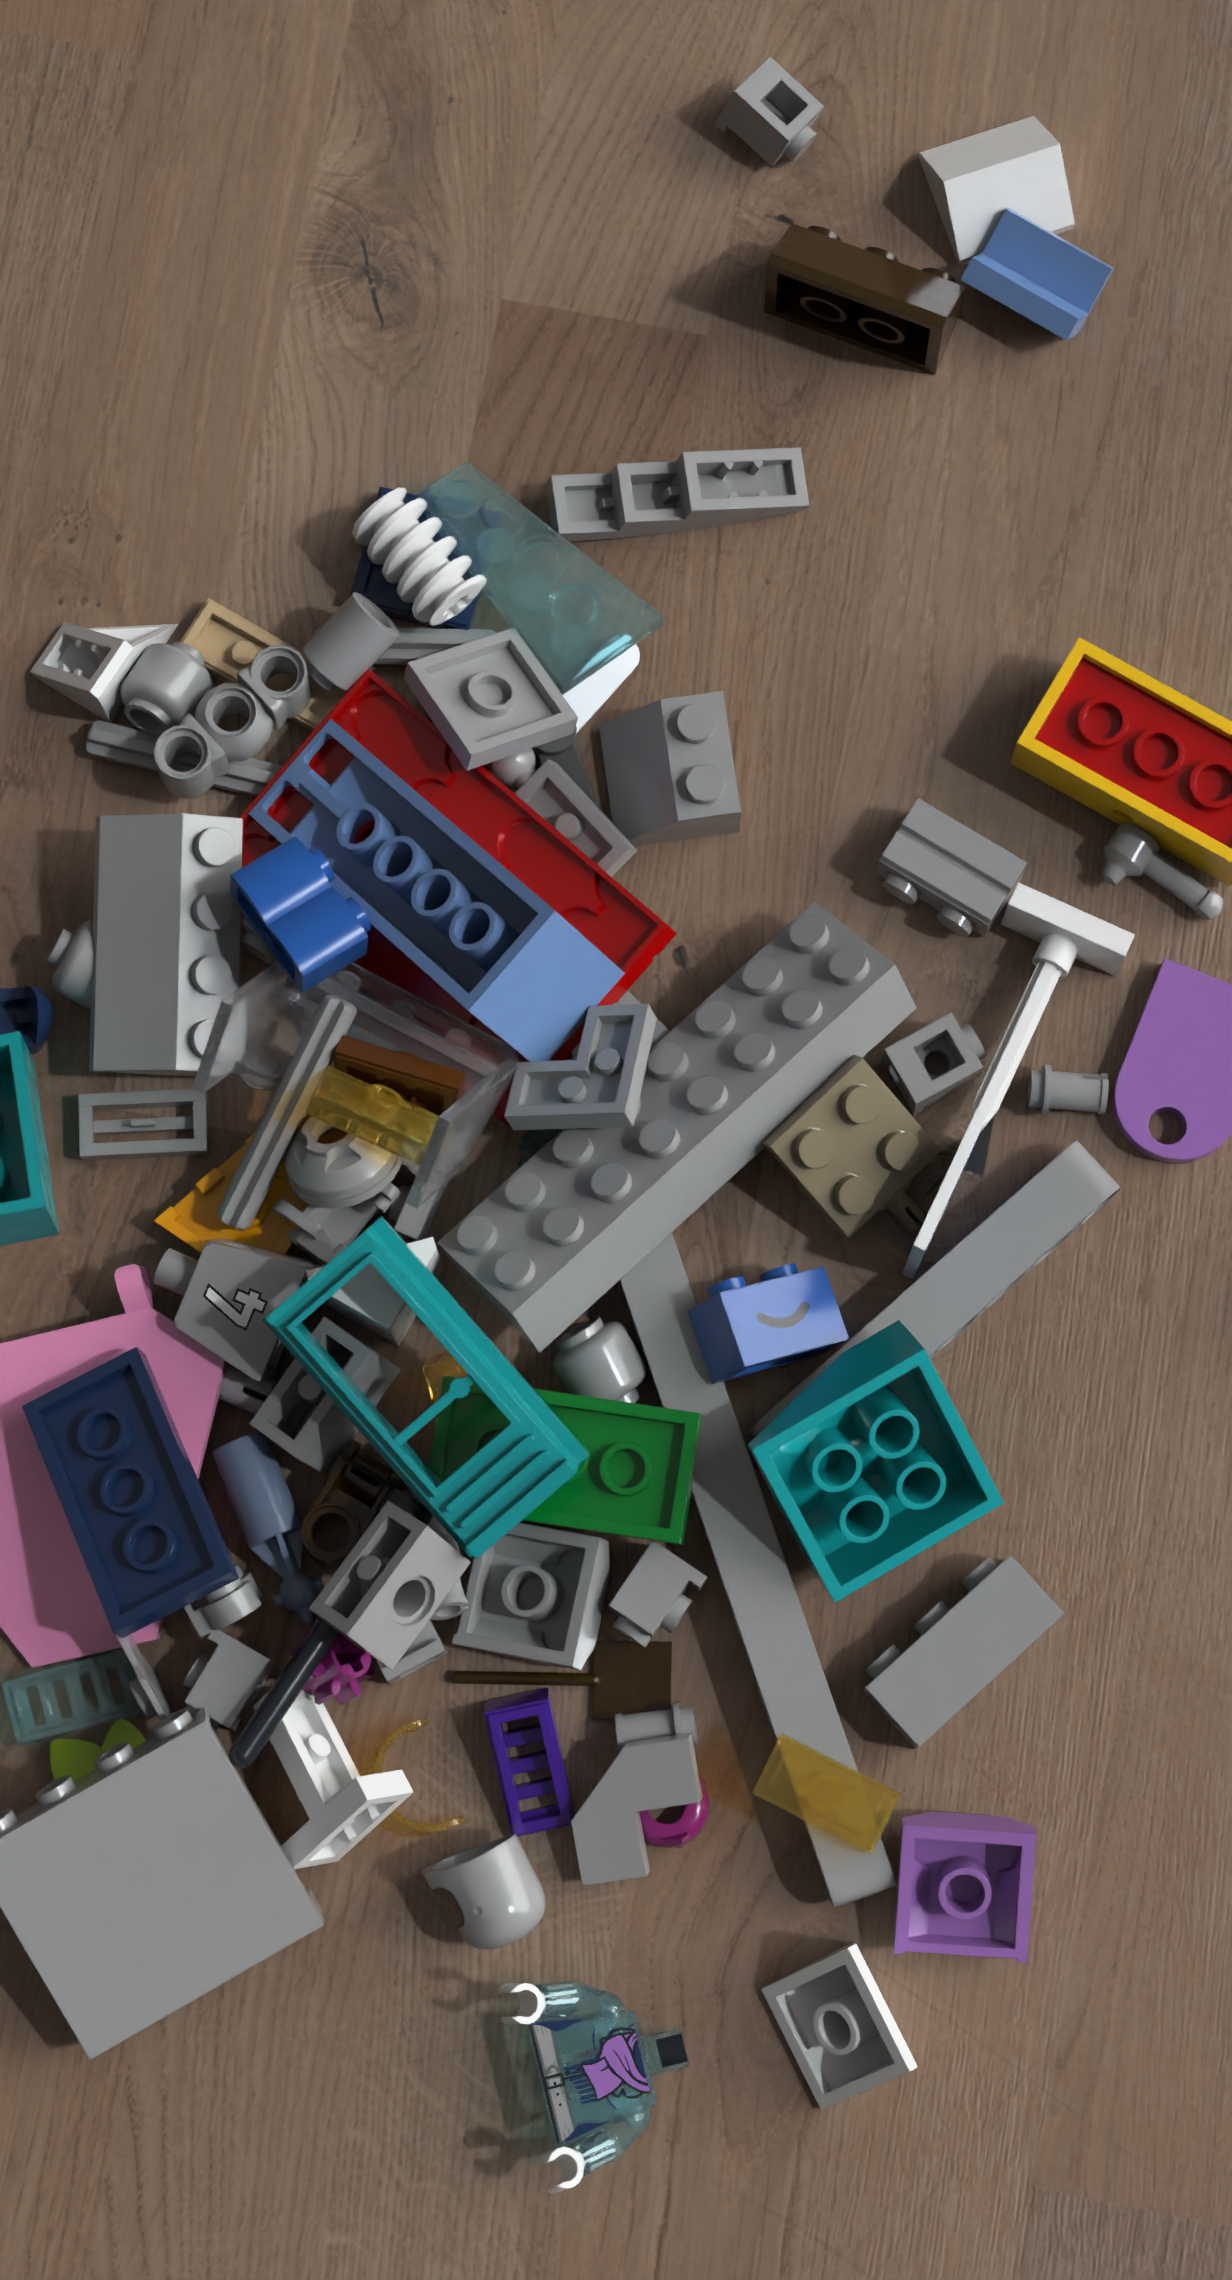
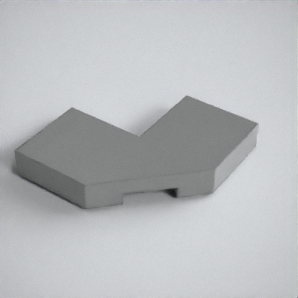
M691 1733L627 1742L571 1821L583 1886L647 1877L650 1868L639 1811L700 1803L703 1796Z

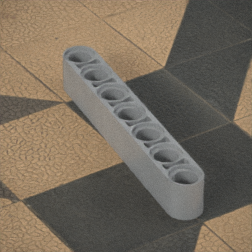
M1078 1141L1072 1143L764 1415L750 1429V1435L755 1438L843 1352L898 1320L925 1348L931 1360L1102 1208L1121 1187Z

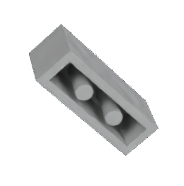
M1011 1555L999 1566L989 1556L961 1582L969 1591L962 1600L951 1610L941 1600L913 1626L921 1635L915 1643L903 1654L893 1644L865 1670L873 1681L864 1688L863 1692L915 1749L919 1748L1065 1614Z

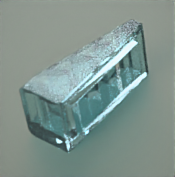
M124 1650L3 1681L2 1689L18 1746H30L113 1722L119 1718H127L144 1713L129 1685V1682L138 1677ZM117 1667L126 1701L118 1705L113 1703L105 1673L106 1669ZM91 1674L100 1708L92 1712H88L79 1678ZM65 1682L73 1717L62 1719L53 1686ZM37 1689L47 1724L39 1726L35 1725L27 1692Z

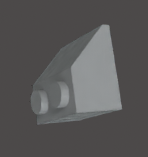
M723 691L660 699L599 726L612 823L633 846L740 832L741 809Z

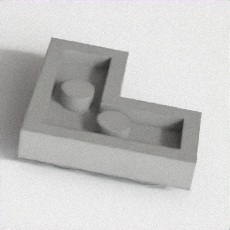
M650 1005L589 1006L577 1060L517 1062L504 1115L512 1129L634 1127L657 1020Z

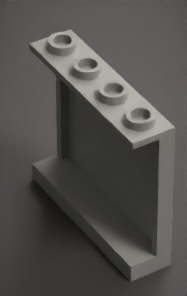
M205 1707L190 1715L187 1708L168 1715L153 1726L152 1730L155 1736L134 1748L131 1747L129 1742H123L112 1747L94 1760L93 1763L97 1769L76 1781H73L70 1775H65L49 1783L36 1793L35 1797L38 1803L15 1815L11 1808L0 1812V1908L90 2060L324 1926L322 1909L309 1886L305 1888L241 1776L231 1763L226 1750L210 1725V1715Z

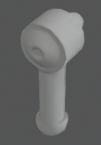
M1122 822L1103 847L1107 863L1101 876L1107 882L1116 885L1125 876H1140L1144 873L1191 907L1195 914L1202 919L1211 920L1221 913L1223 908L1221 896L1215 891L1208 890L1158 853L1160 847L1150 834L1131 823Z

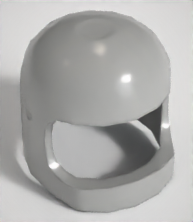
M516 1833L446 1857L433 1863L421 1872L430 1890L444 1888L454 1895L464 1915V1922L455 1929L466 1943L475 1948L493 1950L512 1944L530 1933L544 1915L546 1900L542 1885Z

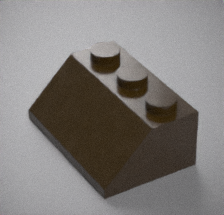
M792 223L771 252L766 264L764 312L935 375L960 315L965 286L957 284L951 275L939 269L924 268L919 270L902 264L892 253L878 247L861 249L842 242L837 234L824 227L809 226L806 229Z

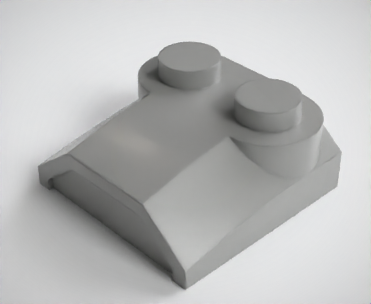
M518 1523L479 1558L476 1559L474 1557L465 1596L469 1604L468 1610L461 1614L458 1633L454 1634L452 1644L546 1663L559 1668L582 1670L587 1658L591 1655L596 1645L610 1581L609 1542L600 1537Z

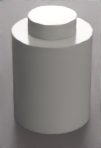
M353 592L303 647V651L309 659L306 662L307 672L318 684L329 691H332L336 686L348 691L361 675L370 669L397 640L400 632L379 607L365 596Z

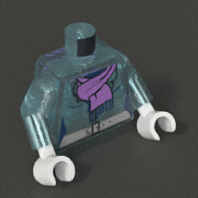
M577 1981L538 1984L536 1986L529 1983L505 1984L500 1987L499 1993H516L520 2000V2009L515 2016L501 2017V2021L509 2025L527 2024L557 2146V2149L538 2156L535 2162L536 2167L550 2161L556 2162L560 2167L561 2179L559 2183L546 2189L548 2193L553 2194L576 2186L582 2176L617 2160L649 2126L650 2108L658 2104L652 2076L690 2067L680 2027L642 2036L636 2011L625 2010L623 2002L616 1994Z

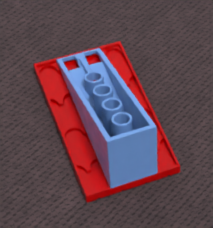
M370 669L361 675L239 817L243 818L242 868L295 836L308 850L317 847L323 853L335 876V880L330 882L331 886L344 900L349 897L354 898L364 910L371 925V930L366 933L368 935L367 954L336 972L335 975L435 1063L466 1072L464 1089L508 1127L510 1124L504 1115L517 1062L568 1060L569 1054L581 1042L588 1007L617 1003L653 962L654 956L656 954L659 955L677 934L486 768L479 766L466 771L438 728Z

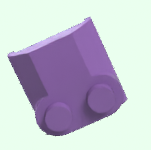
M924 1812L918 1815L902 1817L899 1840L900 1856L894 1954H904V1951L1013 1958L1017 1959V1962L1027 1963L1036 1845L1035 1826L1008 1817Z

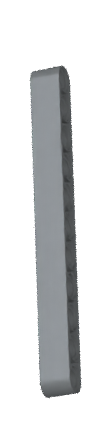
M671 1232L618 1282L661 1407L696 1412L703 1415L691 1495L832 1906L836 1908L894 1888L896 1883L724 1382L712 1384L687 1312L697 1306Z

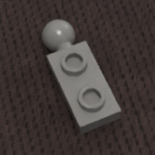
M532 748L486 764V769L505 786H517L518 790L515 794L611 877L638 851L556 762L548 759L536 771L534 769L536 763L535 754Z

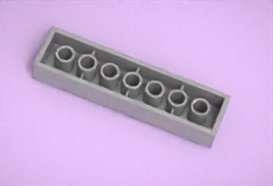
M813 902L650 1050L634 1127L562 1129L438 1241V1245L464 1281L540 1353L765 1147L761 1142L853 1055L863 1058L917 1008L896 965L820 905Z

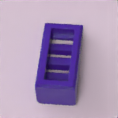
M540 1688L487 1700L484 1706V1716L511 1834L516 1833L517 1837L572 1825L571 1821L575 1816L549 1689ZM535 1715L539 1717L540 1723L506 1731L504 1729L503 1722ZM544 1740L546 1750L510 1757L508 1748ZM550 1767L551 1777L520 1784L515 1783V1774ZM556 1793L558 1803L521 1811L519 1800Z

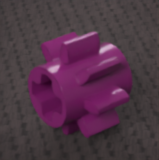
M310 1629L304 1632V1637H306ZM339 1634L303 1687V1690L314 1696L315 1703L318 1705L333 1697L342 1705L361 1695L359 1684L374 1676V1671L370 1668L371 1656L350 1642L342 1634ZM296 1647L295 1649L291 1650V1653H290L291 1656L294 1655V1653L296 1652V1650L298 1649V1647Z

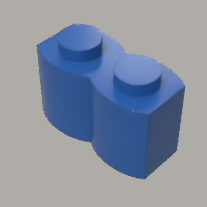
M295 836L231 874L230 893L247 921L263 941L266 942L284 973L295 987L303 993L366 955L368 935L366 933L371 930V925L364 910L354 898L349 897L344 900L331 886L330 882L335 880V876L323 853L317 847L308 850Z

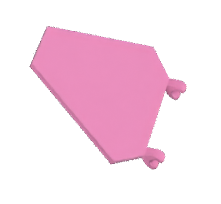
M131 1264L119 1267L115 1271V1282L125 1310L124 1314L0 1343V1627L32 1668L122 1648L111 1629L22 1406L138 1347L146 1354L192 1467L199 1479L227 1362L177 1329L172 1319L153 1308L151 1278L149 1271L144 1266ZM165 1617L132 1633L131 1635L136 1644L159 1639Z

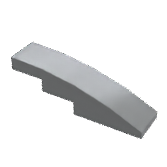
M801 447L682 452L677 461L619 463L615 465L611 473L551 475L545 484L553 543L616 539L688 531L804 511L810 506Z

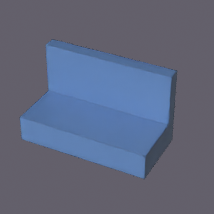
M1006 208L983 253L971 258L960 280L1067 341L1079 334L1114 268L1010 208Z

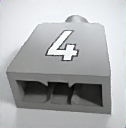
M216 1239L206 1243L199 1260L169 1248L158 1264L154 1275V1284L183 1296L174 1319V1326L250 1378L260 1382L275 1376L286 1350V1347L262 1320L308 1281L306 1271L319 1268L321 1264L312 1260L231 1240Z

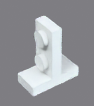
M303 1689L269 1738L310 1819L281 1846L294 1869L339 1861L413 1793L403 1770L360 1776L324 1704H316L314 1696L306 1693ZM266 1695L263 1696V1697L253 1706L254 1709H255V1711L258 1709V1707L260 1706V1704L262 1703V1701L264 1700V1698L266 1697Z

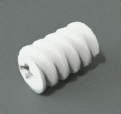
M398 487L378 499L362 513L354 524L352 534L358 544L368 546L367 554L372 563L383 565L382 573L386 581L398 584L397 593L400 599L407 603H413L412 612L414 617L422 622L429 621L431 626L440 625L463 611L485 586L487 579L484 575H476L466 581L462 578L472 563L470 557L463 555L449 561L447 557L457 545L455 538L448 536L434 542L432 538L441 528V520L438 517H432L419 523L417 519L427 508L426 501L423 498H417L405 504L402 500L407 493L406 488Z

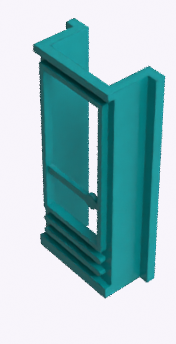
M382 1216L262 1320L470 1558L472 1556L476 1559L479 1558L577 1473L579 1464L590 1454ZM370 1262L468 1373L464 1378L454 1379L450 1384V1390L400 1433L394 1429L302 1324L304 1319ZM476 1382L511 1423L441 1482L406 1441L454 1399L467 1396L470 1386Z

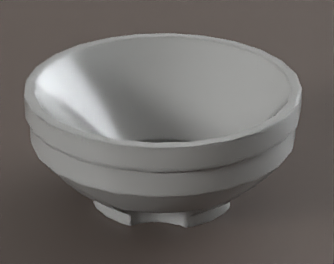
M336 1106L330 1111L312 1115L298 1131L289 1145L285 1156L287 1177L295 1195L303 1202L319 1208H345L372 1198L394 1179L402 1162V1146L391 1124L382 1115L367 1109ZM345 1127L350 1128L348 1134L337 1142L331 1144L317 1142L320 1137L334 1130Z

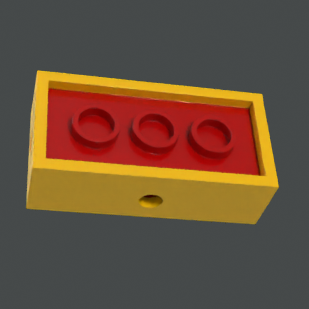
M1079 637L1018 739L1010 764L1119 825L1122 822H1127L1141 828L1152 836L1160 848L1230 886L1232 884V721Z

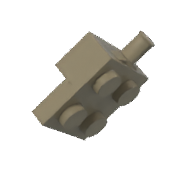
M853 1055L761 1142L795 1181L793 1186L831 1230L847 1238H851L874 1214L886 1208L904 1227L906 1233H912L920 1228L915 1221L923 1224L927 1214L909 1196L906 1189L909 1187L913 1177L941 1150L862 1057Z

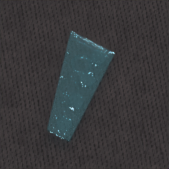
M467 461L416 495V499L423 498L427 503V508L423 512L428 519L438 517L441 520L442 526L438 532L442 538L453 536L457 541V545L453 549L455 555L458 558L463 555L470 557L472 563L467 570L472 577L484 575L487 579L482 590L511 628H516L563 695L664 625V616Z

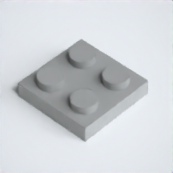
M515 627L407 663L403 679L466 771L574 733L578 716Z

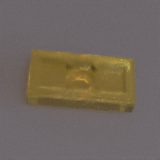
M327 1065L306 1110L308 1115L419 1166L425 1167L446 1120L403 1100L396 1091L387 1086L379 1084L370 1085Z
M782 1733L752 1792L753 1795L869 1854L873 1853L901 1793Z

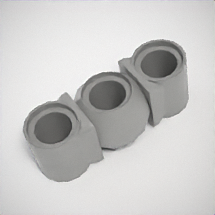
M284 645L265 648L254 658L251 667L237 672L239 683H223L208 690L197 705L194 718L188 713L179 726H173L161 734L155 744L154 756L161 781L167 791L176 797L184 799L197 798L203 795L214 784L216 777L225 775L230 771L228 762H242L259 754L269 740L272 728L278 731L282 728L286 719L293 718L303 712L309 704L311 690L306 662L299 652L292 647ZM285 673L297 679L295 684L286 691L277 692L265 686L266 682L276 674ZM230 713L244 714L249 718L247 724L238 731L229 732L218 727L219 721ZM190 752L201 757L199 764L190 771L179 772L170 768L172 760L181 753Z

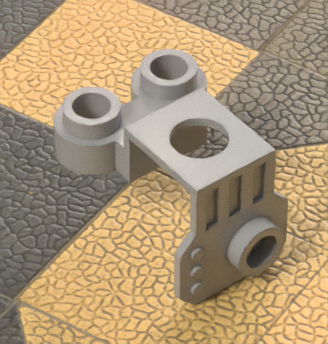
M235 1564L234 1567L239 1579L184 1607L200 1637L238 1621L262 1604L259 1598L263 1594L250 1572L243 1574L238 1564ZM115 1634L138 1677L129 1682V1685L142 1711L147 1717L157 1712L161 1720L174 1713L168 1696L150 1664L139 1650L132 1635L120 1638Z

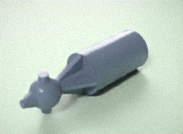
M261 1432L233 1440L214 1450L212 1455L248 1547L283 1579L279 1587V1593L272 1596L275 1607L284 1606L288 1610L295 1612L305 1625L315 1621L314 1612L309 1607L317 1598L318 1592L323 1590L324 1584L321 1577L313 1580L310 1576L300 1572L303 1543L301 1526L303 1523L271 1442Z

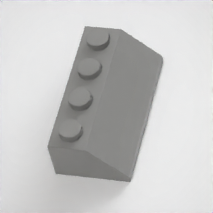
M185 813L103 815L96 817L93 901L94 969L91 982L89 1071L206 1078L237 1073L241 910L230 893V875L242 868L243 818Z

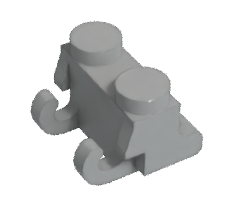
M389 1183L378 1194L359 1204L334 1209L319 1208L309 1204L303 1213L289 1202L280 1198L272 1209L282 1220L287 1223L290 1221L298 1228H294L287 1237L288 1240L299 1252L310 1260L321 1264L320 1267H323L350 1245L371 1218L377 1216L380 1212L385 1213L399 1196L400 1191L392 1183Z

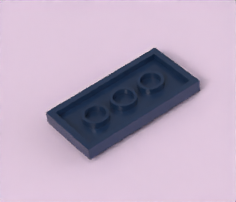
M138 1347L22 1406L114 1634L124 1638L239 1579L146 1354Z

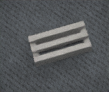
M205 1088L78 1094L80 1157L83 1161L210 1155L208 1141L209 1117L207 1116L208 1092ZM193 1106V1116L93 1121V1111ZM194 1131V1138L94 1143V1135Z

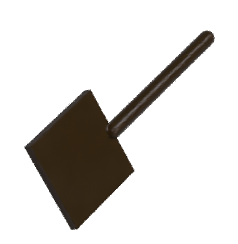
M597 1640L594 1647L593 1673L454 1671L450 1679L455 1684L593 1686V1719L615 1720V1714L618 1713L623 1715L671 1709L672 1642L649 1641L644 1648L634 1641Z

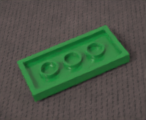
M443 1375L440 1398L450 1390L451 1382L459 1377ZM476 1382L470 1386L467 1396L454 1399L437 1414L429 1468L441 1482L511 1423ZM534 1389L590 1454L579 1464L578 1471L573 1477L522 1521L683 1545L703 1415L696 1412Z

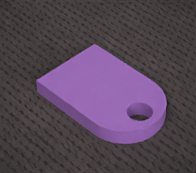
M1164 958L1116 1078L1112 1098L1115 1120L1121 1133L1136 1150L1151 1159L1170 1164L1195 1162L1214 1153L1232 1133V984ZM1159 1112H1169L1176 1115L1183 1125L1184 1133L1182 1139L1177 1143L1169 1145L1157 1142L1149 1132L1148 1123L1150 1117Z

